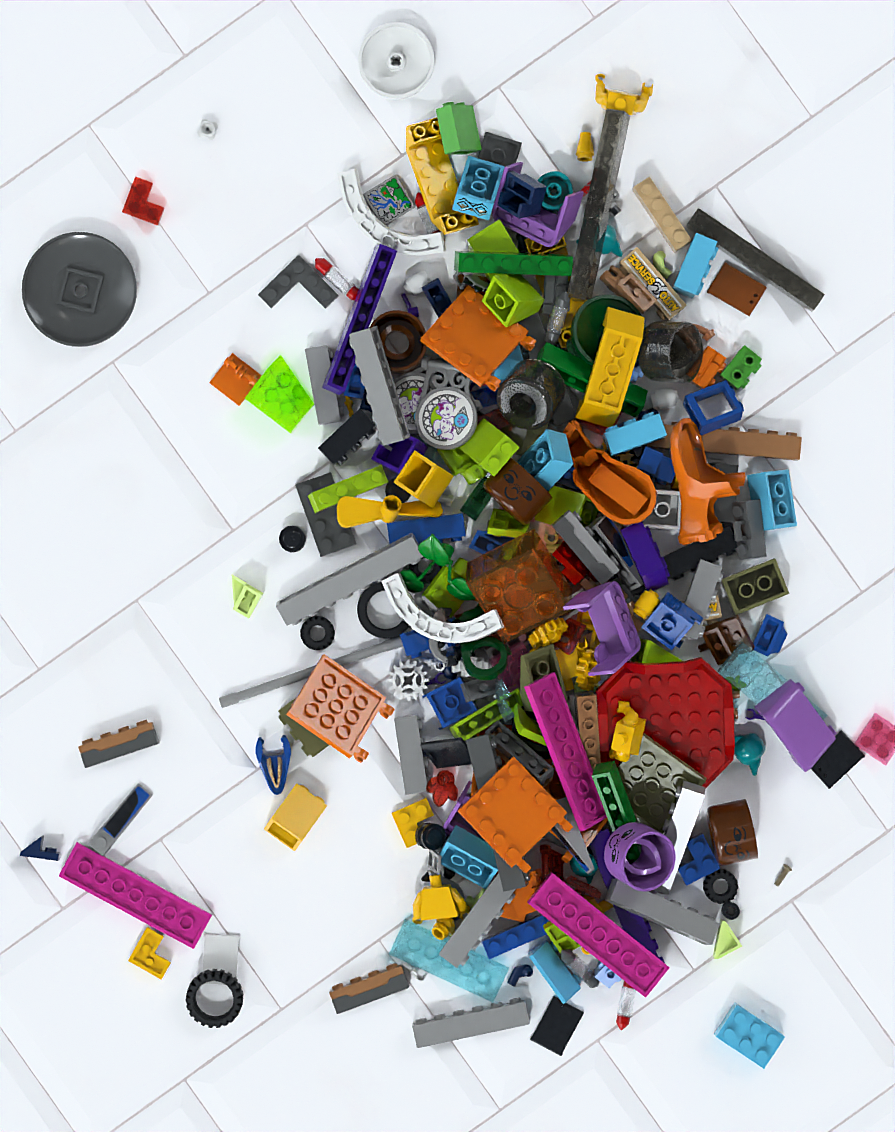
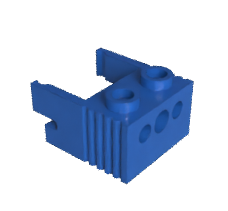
M667 592L652 614L646 617L641 628L672 651L675 646L680 649L684 642L681 639L695 622L700 625L703 617Z
M461 676L422 696L423 699L427 696L442 725V727L438 728L439 730L479 710L475 700L466 703L460 685L465 683Z

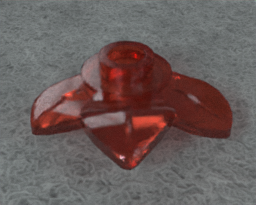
M441 770L437 777L430 778L426 785V792L432 794L433 802L437 807L443 806L447 799L455 802L458 798V788L454 784L455 777L448 770Z

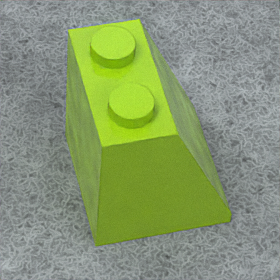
M500 219L467 239L469 251L520 253ZM484 273V274L486 275V277L488 278V280L491 282L493 276L496 275L497 273Z
M496 274L493 276L482 302L507 328L539 312L545 299L521 274Z
M483 418L476 426L472 437L459 448L487 473L495 476L520 447Z
M553 485L548 491L553 498L535 516L534 520L552 526L551 524L570 510L571 513L576 511L582 519L580 523L585 528L597 518L599 510L584 494Z

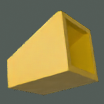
M414 450L393 483L433 508L454 476Z
M296 783L271 817L264 830L295 852L328 805L325 804L321 797L311 794L307 787Z

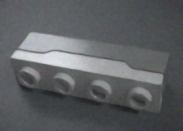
M570 510L566 511L564 515L551 524L552 527L598 582L604 584L620 571L617 568L619 563L613 556H607L604 552L607 548L600 540L596 542L592 538L595 535L588 526L585 528L580 523L582 519L576 511L573 513Z

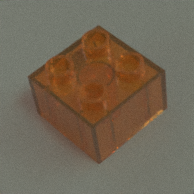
M535 529L467 562L466 584L485 614L494 609L498 611L504 628L498 630L497 633L504 644L572 610L563 609V606L572 599V588Z

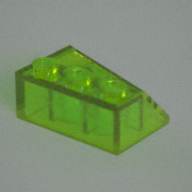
M281 354L267 368L245 397L246 401L291 435L314 406L313 401Z

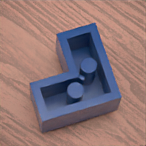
M647 446L643 448L636 468L655 478V482L663 486H666L667 483L671 484L675 476L671 458Z
M699 833L688 840L687 848L693 859L679 865L678 872L686 886L720 869L704 835Z

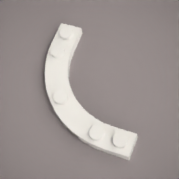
M357 169L337 173L346 209L358 224L357 227L377 245L383 244L404 255L418 256L446 251L443 231L426 235H407L384 225L372 213L364 199Z
M396 573L381 581L397 614L413 630L430 639L447 643L471 642L504 628L496 609L463 623H447L437 620L426 614L414 602L401 573Z

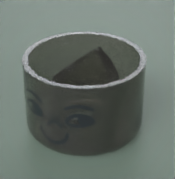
M654 321L646 326L638 352V363L644 376L651 381L688 383L696 377L703 358L702 338L696 326L689 322Z
M526 359L517 363L500 384L496 394V402L500 413L509 423L521 429L535 430L545 426L554 416L565 399L566 387L562 376L553 366L541 360Z

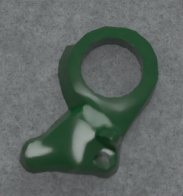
M480 601L473 609L463 612L452 623H463L476 619L492 611L491 604L487 602V607L484 608ZM491 635L471 642L460 643L465 670L470 676L479 680L497 678L505 670L508 664V656L512 655L510 648L505 642ZM491 646L500 652L501 658L494 667L481 669L476 667L471 661L473 652L480 647Z

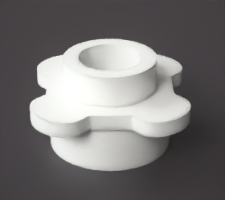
M202 119L197 135L199 137H207L209 140L215 139V131L218 129L217 122Z

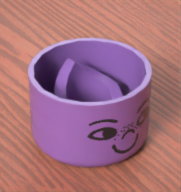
M631 822L617 828L609 837L605 846L604 860L608 871L616 879L635 890L651 891L657 889L668 880L675 866L676 854L674 846L667 836L643 823ZM632 844H641L639 858L629 864L626 859L628 849Z

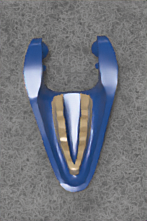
M286 734L281 737L284 752L280 755H265L263 753L264 748L262 745L264 740L262 737H258L255 746V754L269 789L275 795L281 794L284 790L290 762L291 747Z

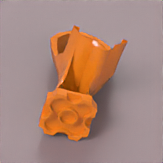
M682 418L673 427L670 450L681 500L678 540L679 544L686 545L697 541L707 542L716 538V534L724 531L722 523L719 522L714 513L715 501L717 498L739 495V486H744L745 472L724 473L707 464L703 441L697 425L690 418Z
M573 419L564 428L563 433L567 435L575 470H573L575 485L594 503L601 513L612 521L627 526L640 523L650 516L657 499V491L650 476L636 467L611 458L605 451L598 450L586 437L583 428L577 421Z

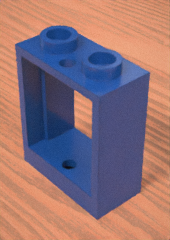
M727 380L685 395L683 402L686 412L697 425L700 435L740 421L744 412L743 404L737 400L735 390L732 386H729ZM723 393L732 411L706 420L697 402Z

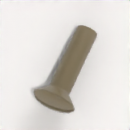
M783 864L784 869L774 883L778 887L788 872L793 871L786 864Z

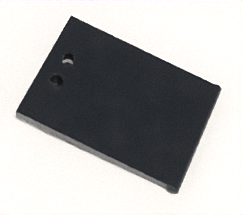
M842 730L839 731L835 736L836 740L811 768L828 789L834 786L865 757L863 752Z
M462 737L422 742L420 745L436 769L472 764L467 744Z
M553 996L530 1040L562 1056L584 1012L568 1003L563 1004L559 998Z

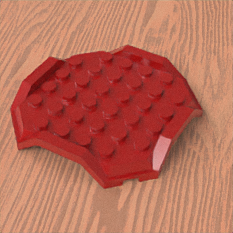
M702 657L681 662L639 663L627 661L596 689L601 763L615 760L616 766H618L621 762L609 757L616 724L625 717L624 713L617 712V708H619L618 701L629 702L630 707L638 714V717L646 719L643 734L645 733L706 777V781L702 785L703 787L707 788L734 760L735 736L732 685Z

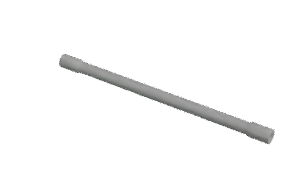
M399 635L382 643L332 660L344 666L385 651L388 652L403 647ZM315 666L240 692L219 697L221 708L223 709L240 701L307 679Z

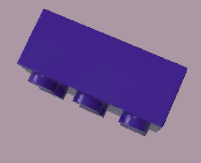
M643 522L621 529L623 539L646 591L650 589L655 591L669 585L667 577L670 574L666 562L659 553L660 550L656 541L652 538L649 527H644Z

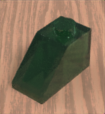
M486 476L480 480L460 509L461 512L474 521L477 520L492 498L483 487V483L487 479Z

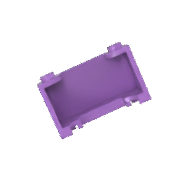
M789 679L754 706V708L763 716L766 723L786 747L795 764L806 773L836 740L834 735L837 733L831 725L827 726L806 698L803 693L805 689L800 682L795 683L792 679Z

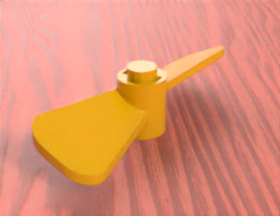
M394 495L386 496L383 502L344 496L340 498L337 504V520L344 528L380 519L385 523H392L398 515L437 518L443 514V508L439 501L432 508L420 500L401 503V500Z

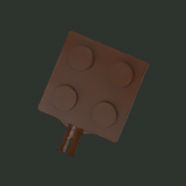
M739 615L705 626L703 638L706 643L698 645L700 653L710 650L717 665L735 660L736 656L753 651L755 648Z

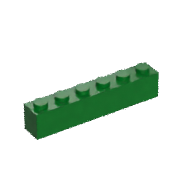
M455 251L454 260L455 271L468 273L572 276L573 257L565 254Z
M548 342L538 352L534 366L542 369L543 374H547L553 379L557 378L559 382L584 394L593 368L583 359ZM629 382L621 411L636 418L645 406L648 390Z
M615 760L596 764L592 778L612 832L624 824L637 822ZM632 844L628 849L626 859L629 864L639 858L641 844Z

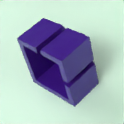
M410 436V438L388 444L392 448L391 451L379 444L371 459L399 475L414 450L424 456L428 446Z

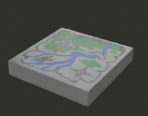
M396 174L363 194L375 216L384 225H388L415 208Z

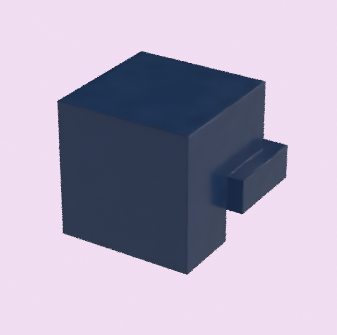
M513 170L508 171L503 188L505 191H501L497 206L518 219L540 214L547 186L525 173L518 174Z

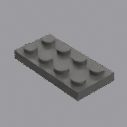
M331 472L295 485L320 557L357 544L351 527L344 528L338 523L337 505L315 513L308 498L309 494L335 484Z

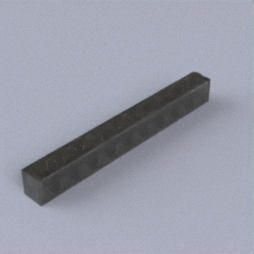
M606 108L567 293L569 299L585 303L593 296L630 116L625 111Z

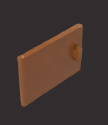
M724 262L707 293L750 317L767 287L730 266L727 262Z

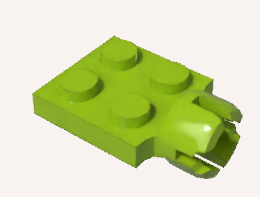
M459 447L451 450L437 449L453 476L461 474L469 485L476 483L487 475V472Z
M459 557L452 566L451 578L452 580L454 578H463L470 582V577L476 574L477 568L464 558ZM445 565L421 596L424 595L439 609L441 607L451 608L452 612L449 617L452 618L464 600L457 599L448 592L446 587L450 583L448 582V567Z

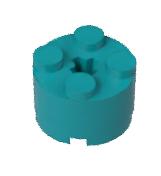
M548 172L537 180L547 186L541 207L552 213L558 212L560 207L563 206L565 197L573 194V187L569 178L561 172ZM556 188L557 194H554V196L550 195L549 190Z

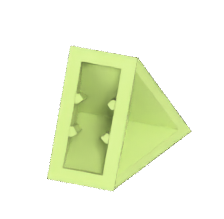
M231 574L234 600L233 610L249 619L264 593Z
M720 919L712 956L714 959H720L742 947L727 922L723 919Z

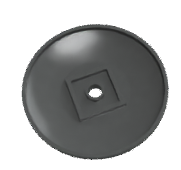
M88 232L65 233L44 243L29 260L22 279L23 304L34 326L49 339L72 347L96 345L117 334L129 320L137 298L136 276L127 256L110 240ZM79 285H83L86 288V292L82 296H78L75 293V289Z

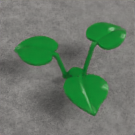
M431 534L418 546L420 554L426 559L432 560L423 573L417 577L410 570L399 572L408 591L418 593L424 588V584L420 580L435 562L439 566L448 564V582L450 583L446 587L448 592L455 598L464 601L478 598L475 587L469 581L463 578H454L452 580L453 560H451V557L455 550L450 544H441L434 534Z

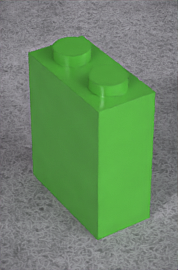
M447 102L442 104L443 107L436 109L445 154L468 155L482 150L473 105H465V102L456 104L454 102Z

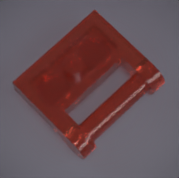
M572 618L565 620L568 628L561 635V637L569 638L568 642L564 643L559 640L553 643L554 647L561 649L567 655L574 652L587 626Z
M548 844L540 845L541 876L539 877V883L542 884L550 872L564 882V861L561 860L563 854L551 849V846Z

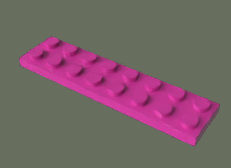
M553 672L524 686V689L579 831H584L604 820L607 816L592 778V767L557 676Z
M76 842L59 874L60 878L192 949L197 945L212 917V914L107 857L101 856L79 842Z
M550 872L527 901L529 905L645 998L670 968L552 872Z

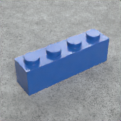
M463 513L444 515L437 518L428 517L387 523L389 544L410 533L414 534L418 544L427 539L431 534H434L440 543H443V539H451V542L462 541V537H466Z
M542 914L525 920L524 923H518L482 939L481 941L489 960L547 935L543 925L549 922V920Z

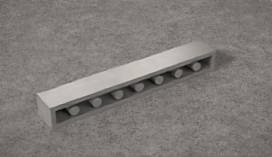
M410 533L277 601L276 608L286 626L290 624L292 626L297 625L302 621V618L318 614L319 609L326 607V609L336 604L337 600L341 598L343 600L348 599L353 595V592L369 588L370 584L374 581H377V583L387 578L388 574L392 572L394 574L399 573L404 569V566L420 562L423 556L418 551L419 544L414 534Z

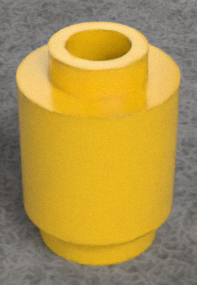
M651 589L649 591L644 590L634 604L633 612L646 619L660 603L659 595Z

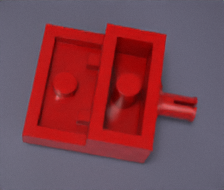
M563 540L552 553L564 566L561 573L574 585L586 575L596 583L598 580Z

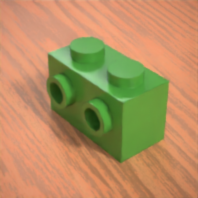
M744 345L719 377L724 381L727 380L728 384L735 390H738L740 387L744 389L750 381L748 379L749 375L752 372L756 374L761 368L760 362L762 358Z

